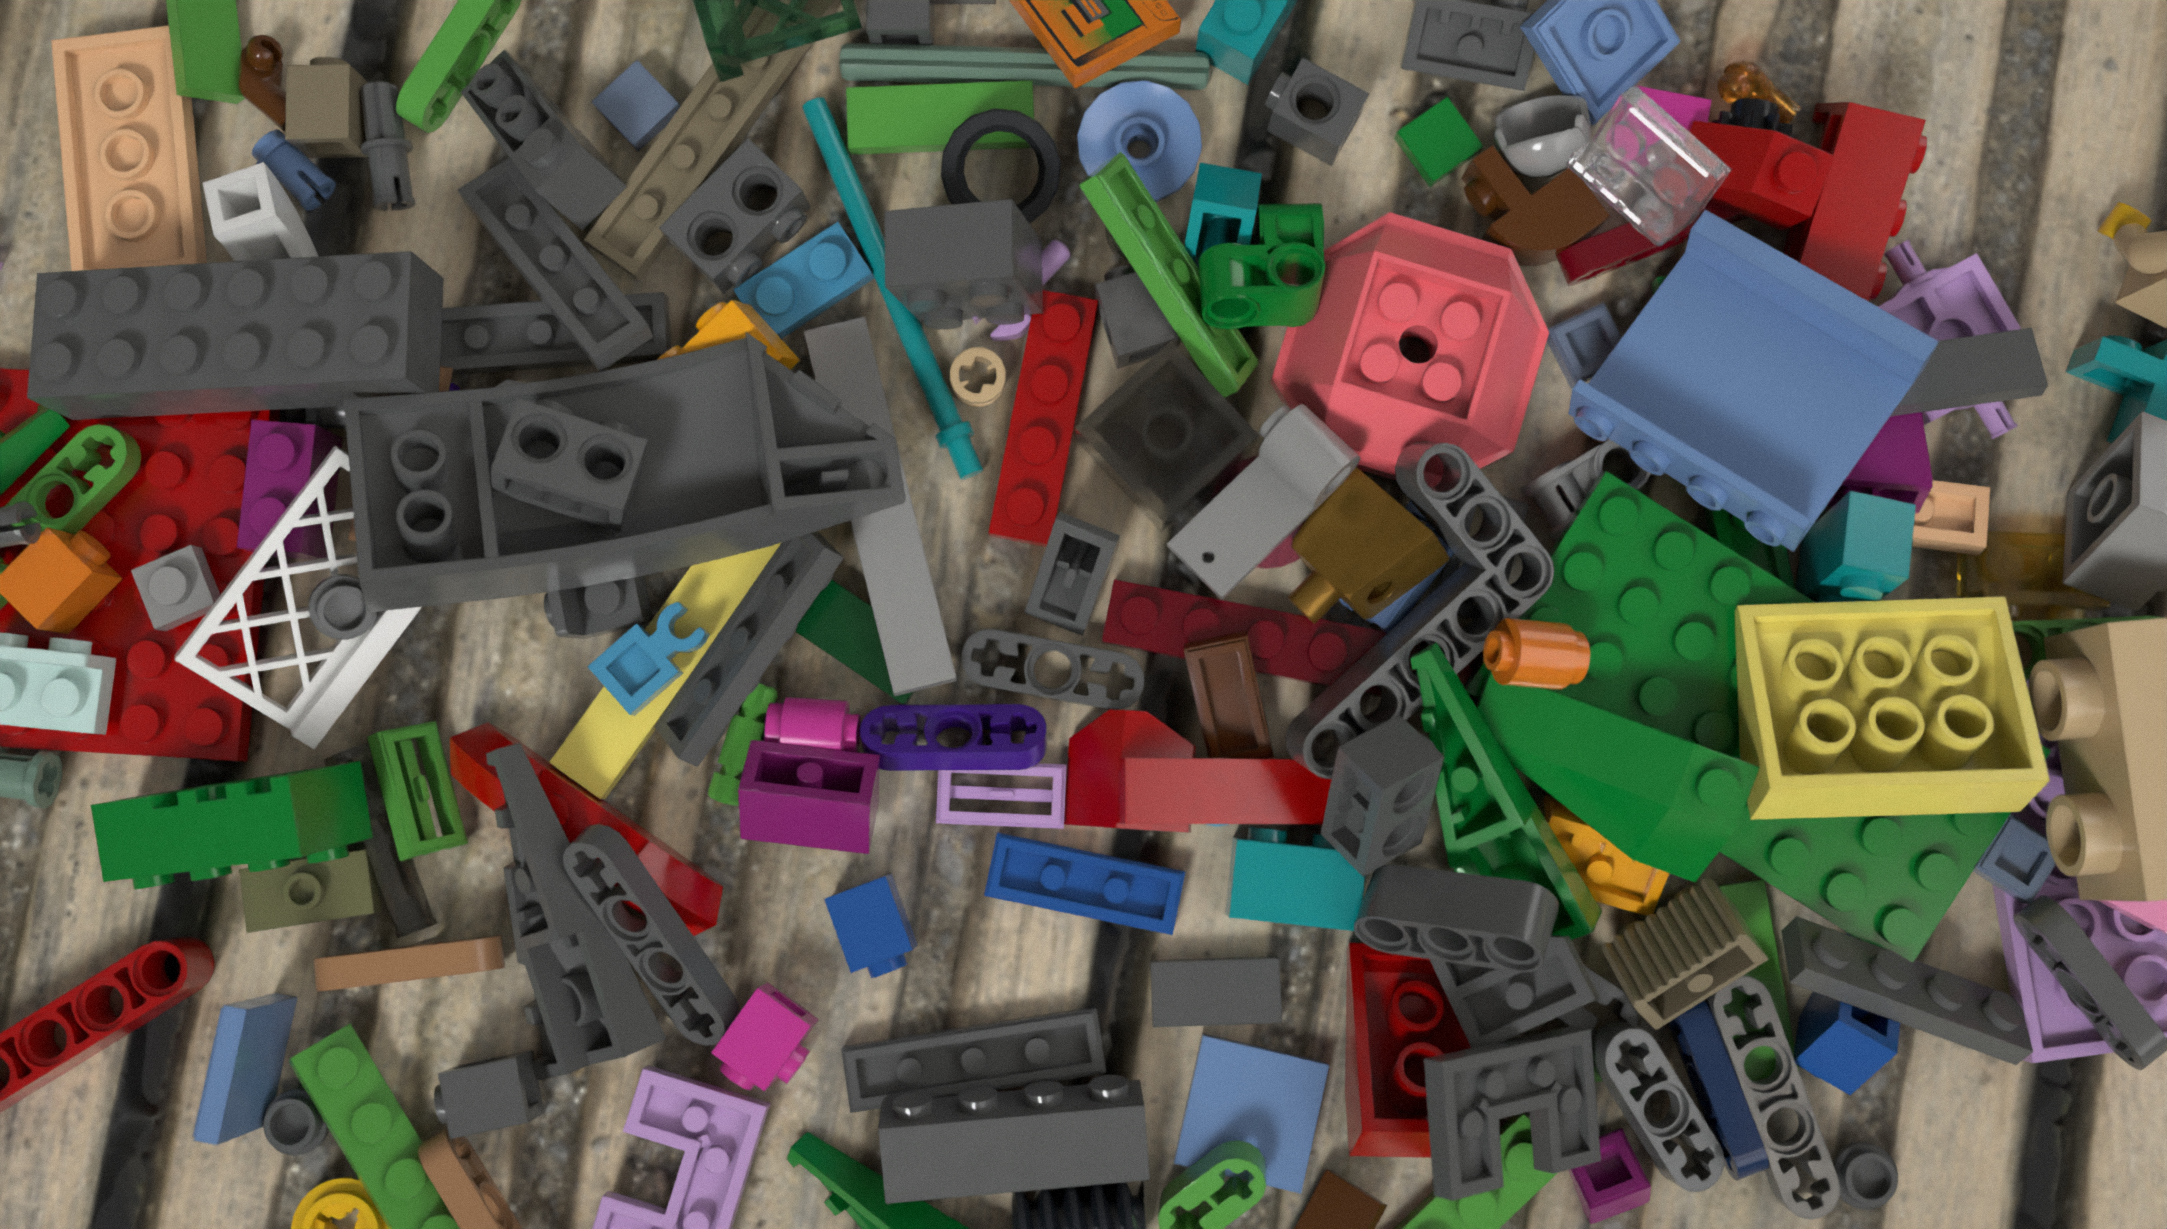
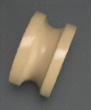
M972 347L962 351L954 359L950 367V387L954 396L961 403L970 407H984L992 404L1000 397L1006 380V370L1002 360L995 352L984 347ZM975 362L988 364L987 375L995 373L996 376L994 385L984 384L980 393H972L966 390L968 388V380L961 382L959 379L961 371H972Z

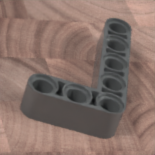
M1415 442L1406 447L1397 459L1395 474L1396 481L1401 490L1463 565L1298 714L1288 726L1285 739L1286 748L1290 756L1318 777L1332 779L1339 746L1397 715L1407 720L1423 705L1417 671L1412 672L1408 662L1410 651L1416 644L1425 641L1427 646L1437 642L1457 674L1484 649L1486 637L1491 631L1495 630L1501 620L1505 618L1517 619L1551 586L1554 566L1549 553L1470 456L1459 446L1442 442ZM1437 455L1443 464L1444 472L1440 482L1435 487L1430 488L1424 480L1423 471L1427 461L1432 456ZM1477 504L1483 512V523L1477 534L1470 537L1465 530L1464 521L1470 508ZM1518 553L1522 560V572L1517 581L1509 585L1505 576V568L1510 558ZM1472 597L1476 609L1474 618L1470 624L1460 628L1457 622L1458 608L1464 600ZM1378 685L1381 690L1380 704L1375 711L1362 715L1360 711L1361 696L1366 689ZM1331 729L1334 737L1331 750L1325 756L1313 759L1311 755L1313 739L1323 730Z

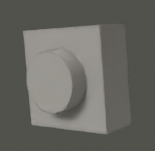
M189 545L131 570L152 625L156 630L167 631L207 614L220 597V592L201 547Z

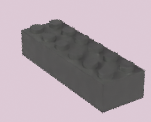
M412 251L37 273L27 398L67 418L82 420L344 406V400L439 392L444 278Z

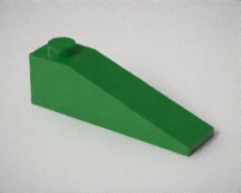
M1489 670L1476 705L1513 766L1632 860L1692 882L1697 881L1736 831L1760 768L1740 758L1550 689L1498 684L1493 678L1491 670Z

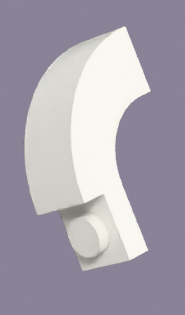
M264 162L203 182L213 235L224 246L234 261L319 257L294 205L277 178Z

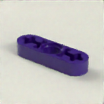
M1022 704L885 705L870 711L860 725L863 753L880 755V769L886 771L1023 770L1038 764L1047 751V727L1044 717L1035 708ZM951 727L963 728L972 735L969 742L957 748L945 747L936 738L943 730ZM918 730H924L926 745L917 744V741H919ZM982 730H991V745H983ZM1012 731H1025L1024 743H1011ZM886 732H898L894 744H882L886 737Z

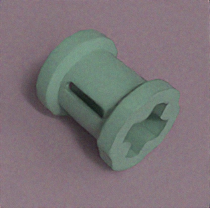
M0 746V797L26 800L28 805L36 808H48L52 805L59 793L63 776L60 757L46 751H40L34 756L7 753V750Z

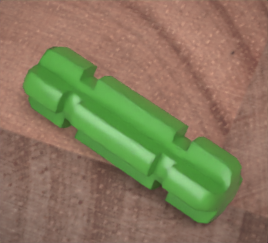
M759 683L756 689L742 703L739 715L735 714L732 717L718 759V763L722 764L720 772H714L708 789V795L713 800L732 806L739 805L738 788L750 741H763L765 736V723L763 722L769 703H775L778 696L777 690L773 687Z

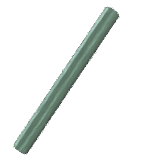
M845 43L841 46L840 72L842 78L847 81L978 83L1033 80V86L1073 87L1045 48ZM1145 51L1080 87L1112 88L1123 82L1146 80L1171 89L1202 90L1206 88L1209 80L1208 55L1204 52Z

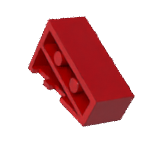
M1852 102L1816 103L1812 122L1824 124L1819 149L1836 157L1812 216L1788 228L1783 254L1869 302V299L1874 300L1878 297L1884 285L1887 265L1881 261L1888 239L1898 234L1905 219L1907 202L1901 198L1909 173L1915 174L1925 156L1927 137L1922 135L1926 120Z

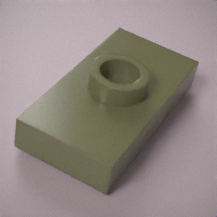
M374 849L348 852V857L308 864L307 859L290 861V865L265 871L249 872L248 868L239 869L246 932H258L382 912Z

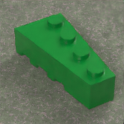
M360 761L147 794L91 805L103 882L132 879L134 890L175 882L174 873L189 871L191 881L232 874L231 866L248 864L249 872H258L290 865V858L307 856L308 864L336 860L349 856L348 844L373 838Z

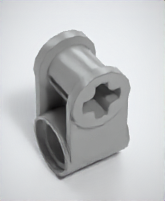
M1609 439L1573 461L1569 459L1522 487L1521 491L1525 497H1533L1552 528L1549 536L1553 543H1555L1600 473L1603 472L1602 463L1605 455L1616 454L1624 458L1630 468V478L1627 484L1636 490L1647 482L1651 473L1638 466L1630 457L1628 450Z

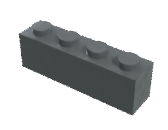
M1104 1075L1092 1079L1089 1084L1062 1086V1084L1055 1081H1037L1028 1084L1023 1090L997 1092L991 1087L978 1086L967 1088L961 1091L958 1096L931 1098L927 1093L910 1092L899 1095L890 1102L881 1103L878 1131L886 1204L1150 1180L1145 1105L1140 1079L1128 1080L1119 1075Z

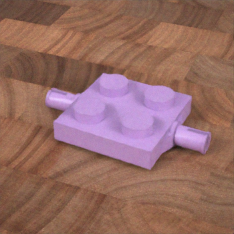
M1906 240L1884 253L1903 286L1897 289L1889 301L1877 307L1935 340L1940 341L2021 329L1977 253L1950 268L1933 269L1929 272H1926L1912 248L1910 240ZM2003 401L1922 412L1923 423L1926 425L1953 410L1968 409L1974 406L1990 433L1991 439L2018 426Z

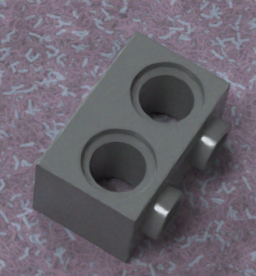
M748 138L659 229L694 267L720 292L725 294L733 285L738 288L742 283L758 273L763 264L761 257L777 241L785 243L801 230L807 220L805 213L811 207L803 190ZM764 188L777 191V198L768 209L754 211L748 208L749 199L756 191ZM727 232L733 235L731 246L723 254L717 256L704 254L705 243L713 234Z
M517 398L491 467L492 492L621 532L645 463L648 439L638 437L632 428L616 421L603 420L598 424L576 417L570 409L554 401L540 399L533 403ZM544 441L553 445L557 451L550 457L536 459L525 454L522 449L530 442ZM607 461L616 465L621 473L615 478L603 480L592 476L587 471V468L595 462Z
M1400 715L1339 746L1321 835L1363 877L1420 845L1423 841L1444 756L1436 749L1429 738L1418 733Z

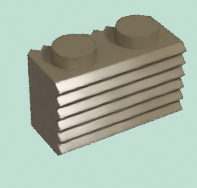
M1712 878L1703 879L1699 886H1689L1680 890L1669 901L1667 907H1659L1657 913L1648 914L1645 921H1635L1626 925L1617 936H1614L1613 942L1604 943L1602 946V951L1632 1006L1655 1030L1769 960L1736 906Z

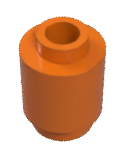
M1505 618L1486 637L1483 657L1487 669L1491 670L1492 676L1498 684L1561 690L1569 684H1578L1584 679L1590 663V647L1584 633L1574 631L1568 624Z

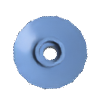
M1146 80L1123 82L1099 94L1084 112L1077 134L1079 160L1087 176L1095 171L1104 161L1122 152L1155 202H1159L1178 192L1195 173L1202 150L1200 123L1189 103L1171 88ZM1134 141H1144L1149 145L1151 151L1144 158H1135L1129 154L1127 148Z

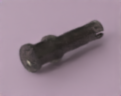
M369 743L334 754L324 759L323 762L325 766L361 762L373 838L363 840L398 939L438 924L436 917L434 918L413 858L404 861L399 860Z

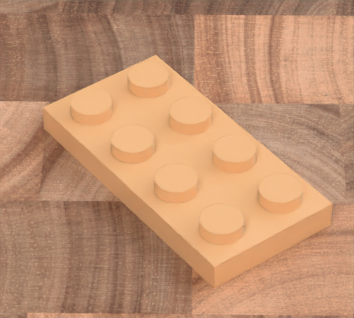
M169 25L51 40L71 271L207 263L192 97L179 96L176 93Z

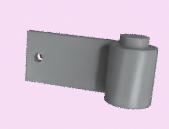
M1304 404L1298 405L1292 410L1287 405H1283L1264 422L1259 430V434L1265 438L1259 448V456L1167 543V547L1221 600L1348 478L1361 459L1355 451Z

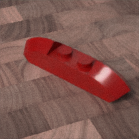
M489 722L450 737L451 775L466 790L495 812L496 808L505 804V797L496 767L488 765L486 754L521 742ZM521 743L570 843L589 825L600 824L611 827L619 832L629 843L693 936L717 924L723 886L715 878ZM622 900L623 903L646 917L638 905L628 900Z

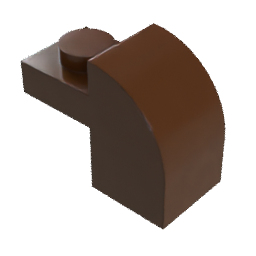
M1493 145L1471 161L1461 178L1466 184L1464 192L1472 207L1481 216L1487 217L1490 215L1494 220V223L1489 226L1481 240L1512 249L1519 266H1539L1557 260L1556 255L1568 247L1588 239L1610 217L1609 213L1572 166L1531 195Z

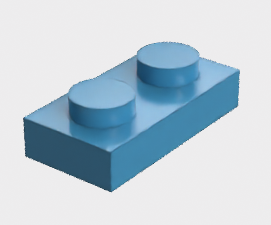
M836 222L742 283L738 288H734L733 291L742 303L751 305L782 339L875 278L839 222Z

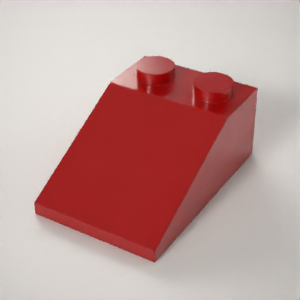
M1349 943L1347 946L1345 1102L1349 1156L1431 1158L1424 1058L1470 1049L1471 1046L1430 959L1385 953L1375 950L1365 943Z

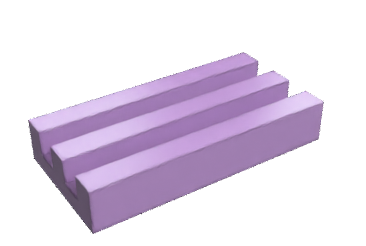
M1038 763L1033 767L1023 770H938L936 823L1064 829L1067 765ZM952 773L1053 777V789L951 785ZM950 798L1052 802L1051 815L950 811Z

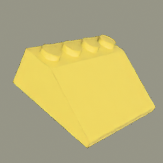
M2006 597L1737 606L1735 610L1740 759L1760 767L1747 800L1750 820L2021 812L2050 781Z

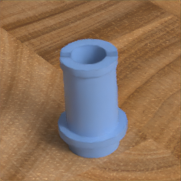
M276 129L268 132L253 147L252 156L257 160L256 164L264 162L277 180L300 202V205L305 210L310 211L321 205L314 197L315 191L306 183L310 184L325 200L334 192L336 183L330 177H327L305 154L289 143L280 130Z

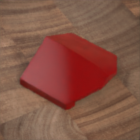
M1109 709L1069 738L1064 824L1191 833V824H1119V758H1195L1196 745L1179 735L1148 711Z

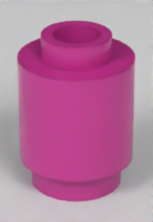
M786 697L784 703H769L765 721V742L858 752L861 725L860 714H850L849 702L846 700Z

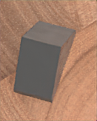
M1059 512L1024 613L1083 636L1118 550L1120 535Z

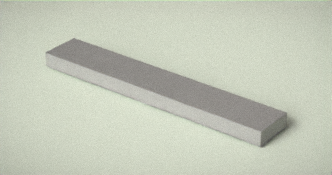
M865 317L804 330L816 382L842 400L841 406L868 426L875 423L895 437ZM898 445L897 450L906 495L905 503L850 520L894 696L957 681Z

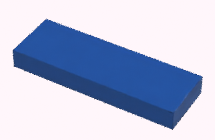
M998 832L984 896L1173 935L1185 871Z

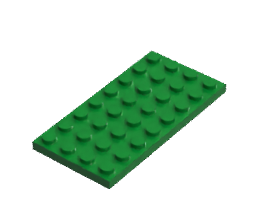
M1607 471L1601 472L1549 553L1554 566L1551 586L1543 596L1517 618L1565 623L1570 625L1574 631L1584 633L1588 639L1590 663L1584 679L1578 684H1569L1561 690H1550L1740 758L1735 610L1738 605L1816 602ZM1482 657L1464 685L1467 693L1479 700L1489 673V669H1487L1484 663V657ZM2041 745L2046 760L2051 750ZM1746 802L1736 831L1719 853L1852 937L1884 949L1892 950L1909 961L1914 962L1975 869L1974 866L1987 847L1990 846L2011 812L1750 820L1748 802Z

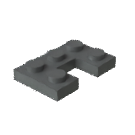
M1570 1026L1424 1058L1434 1196L1454 1201L1504 1187L1499 1119L1529 1111L1535 1170L1554 1174L1601 1161L1591 1029Z

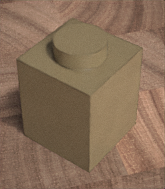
M316 57L310 60V65H287L285 139L308 158L368 157L361 153L360 147L362 143L366 142L360 89L362 85L368 82L348 62L338 58Z

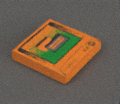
M1009 0L1075 89L1180 33L1181 18L1167 0Z

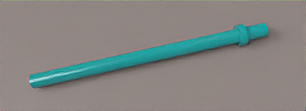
M825 98L811 99L802 106V109L940 432L935 435V438L941 449L947 448L960 480L971 478L983 471L970 440L975 434L969 421L963 422L920 320L885 287V238Z

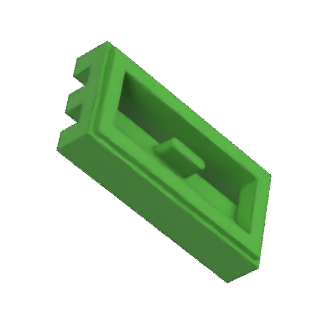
M436 721L380 731L368 736L367 739L399 860L404 861L468 844ZM412 739H417L442 832L441 837H437L428 804L430 794L425 776L420 774Z

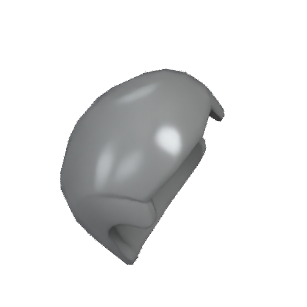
M1555 95L1520 102L1502 110L1495 119L1496 130L1494 131L1496 150L1516 174L1533 178L1555 176L1576 165L1590 145L1591 123L1587 102L1580 96Z

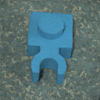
M679 602L667 606L661 612L657 620V630L652 635L642 625L636 623L587 666L629 715L636 716L683 674L680 668L673 662V657L679 652L690 653L700 649L709 638L710 634L702 627L693 631L687 638L679 639L674 631L675 622L688 611Z

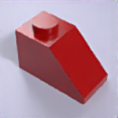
M1693 120L1689 123L1666 182L1783 231L1812 216L1836 156L1778 131Z

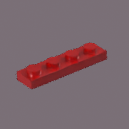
M1043 290V313L1031 315L988 532L991 537L1043 547L1047 546L1058 515L1096 321L1098 300Z

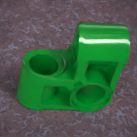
M1257 204L1256 213L1259 215L1260 245L1217 244L1205 250L1199 258L1202 317L1212 327L1228 330L1250 326L1297 327L1313 320L1318 312L1325 272L1323 250L1324 214L1322 204Z

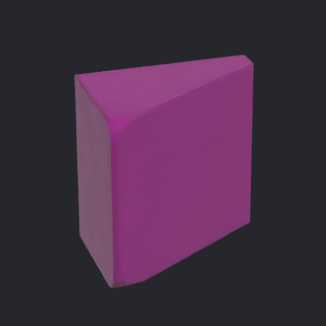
M1622 1128L1599 1136L1601 1161L1568 1170L1590 1224L1629 1211L1650 1201L1651 1185Z

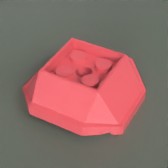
M1391 212L1325 249V272L1318 312L1313 320L1305 325L1286 328L1270 380V384L1281 402L1291 410L1298 405L1304 404L1360 456L1361 459L1356 466L1357 468L1395 481V466L1399 455L1406 447L1415 442L1431 441L1459 446L1470 456L1480 470L1512 454L1515 450L1549 335L1547 326L1512 249ZM1410 336L1421 339L1429 349V361L1424 363L1408 361L1400 351L1399 340ZM1437 455L1432 456L1427 461L1423 471L1424 480L1430 488L1435 487L1440 482L1444 472L1443 464Z

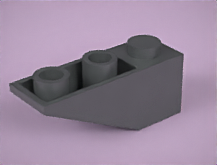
M505 49L490 64L483 66L475 74L473 80L461 91V94L532 188L580 229L583 230L627 187L602 154Z

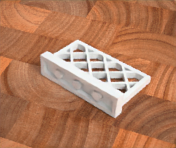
M336 445L175 654L177 662L290 729L291 735L313 749L317 747L422 608L414 607L378 611L373 625L362 635L347 640L338 639L329 648L304 652L298 619L310 617L308 606L295 608L289 575L330 568V574L333 576L339 574V566L358 563L357 553L335 556L329 522L354 518L353 508L327 512L323 491L324 486L340 466L350 472L348 453ZM317 498L319 513L302 516L314 499ZM321 524L328 558L287 564L283 540L292 528ZM277 550L279 566L263 568ZM282 576L288 610L247 616L243 593L250 583L254 580ZM237 603L239 618L222 621L234 604ZM290 621L296 653L255 660L249 627ZM242 629L248 662L218 667L197 653L212 634ZM322 660L309 677L306 663ZM299 665L302 687L287 707L282 706L262 693L258 675L259 671ZM250 673L253 687L235 676Z

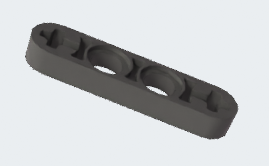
M600 824L589 825L564 851L563 865L568 876L677 1029L694 1043L705 1046L717 1044L739 1014V1003L735 995L624 837L609 826ZM622 900H628L638 905L645 913L647 921L638 920L630 915L624 908ZM658 952H665L674 957L681 964L683 972L675 971L666 966L660 959Z
M1745 974L1705 999V1002L1715 1020L1765 1147L1769 1161V1168L1765 1170L1772 1192L1782 1205L1798 1217L1809 1220L1822 1218L1830 1213L1838 1203L1841 1191L1839 1179L1771 995L1764 984L1754 977ZM1736 987L1747 995H1751V999L1743 1003V1011L1747 1022L1757 1029L1764 1026L1765 1029L1763 1031L1745 1032L1741 1019L1731 1011L1724 1010L1723 1005L1732 1001L1731 989ZM1733 1035H1740L1733 1040ZM1756 1047H1770L1776 1058L1774 1071L1764 1080L1755 1081L1749 1079L1744 1070L1745 1057ZM1788 1107L1794 1109L1799 1121L1795 1134L1785 1141L1771 1140L1767 1133L1768 1118L1779 1108ZM1798 1157L1802 1169L1813 1178L1819 1180L1810 1185L1812 1196L1805 1200L1796 1192H1792V1190L1797 1189L1801 1185L1795 1165L1785 1158Z

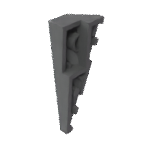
M521 743L487 753V763L496 767L505 797V804L495 809L497 827L509 828L514 862L503 867L517 962L525 965L534 991L535 1000L524 1006L527 1024L539 1025L543 1056L533 1062L537 1081L566 1075L591 1064L623 1058L666 1040L667 1038L625 954L564 868L563 854L570 842Z

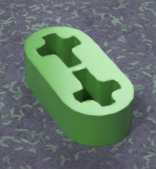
M1239 1140L1227 1141L1215 1147L1169 1182L1162 1190L1159 1201V1228L1223 1229L1257 1204L1263 1197L1266 1188V1164L1260 1150L1247 1142ZM1229 1168L1232 1172L1239 1174L1246 1169L1248 1171V1180L1243 1181L1238 1176H1234L1225 1182V1170ZM1200 1204V1213L1197 1218L1189 1212L1181 1216L1176 1214L1177 1206L1179 1205L1189 1211Z

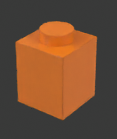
M47 527L40 534L39 540L34 544H30L0 574V594L36 629L69 634L123 578L106 563L111 555L95 538L80 530L76 534Z

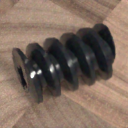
M1143 1181L1140 1183L1137 1195H1132L1127 1182L1115 1183L1111 1196L1105 1195L1101 1184L1089 1185L1083 1198L1079 1197L1076 1187L1062 1188L1058 1199H1053L1050 1189L1035 1190L1032 1200H1027L1024 1191L1012 1192L1013 1229H1146Z

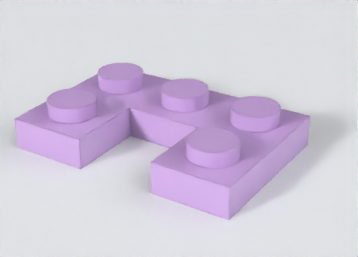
M648 1065L644 1067L623 1132L685 1151L666 1209L607 1191L602 1196L592 1229H732L771 1103Z

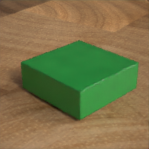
M1448 97L1398 130L1394 137L1429 187H1432L1474 158L1484 147Z

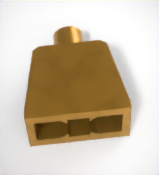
M1355 467L1348 478L1309 516L1293 538L1291 548L1312 572L1287 598L1313 624L1340 598L1363 619H1370L1441 568L1450 557L1435 534L1359 468Z

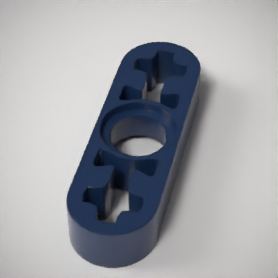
M1703 1000L1667 1024L1704 1119L1723 1150L1724 1166L1731 1177L1737 1181L1768 1169L1769 1161L1715 1020L1707 1003Z

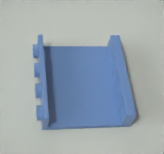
M1705 209L1690 230L1684 255L1588 384L1579 379L1573 387L1568 414L1574 417L1575 424L1588 436L1599 441L1610 439L1628 450L1632 460L1645 471L1658 476L1665 473L1687 486L1688 494L1699 504L1715 511L1723 508L1745 522L1744 526L1747 531L1756 539L1771 546H1779L1781 544L1794 552L1922 373L1939 341Z

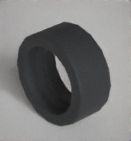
M994 108L972 115L953 131L943 150L941 179L947 199L952 205L982 202L968 188L964 175L965 158L971 146L983 135L996 131L1014 133L1026 140L1034 150L1039 165L1038 180L1031 194L1022 202L1016 204L1030 224L1048 209L1059 187L1061 162L1054 140L1040 122L1020 111Z

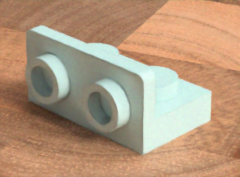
M0 632V725L106 735L117 658L91 655L93 642L50 638L48 650L27 648L29 636Z

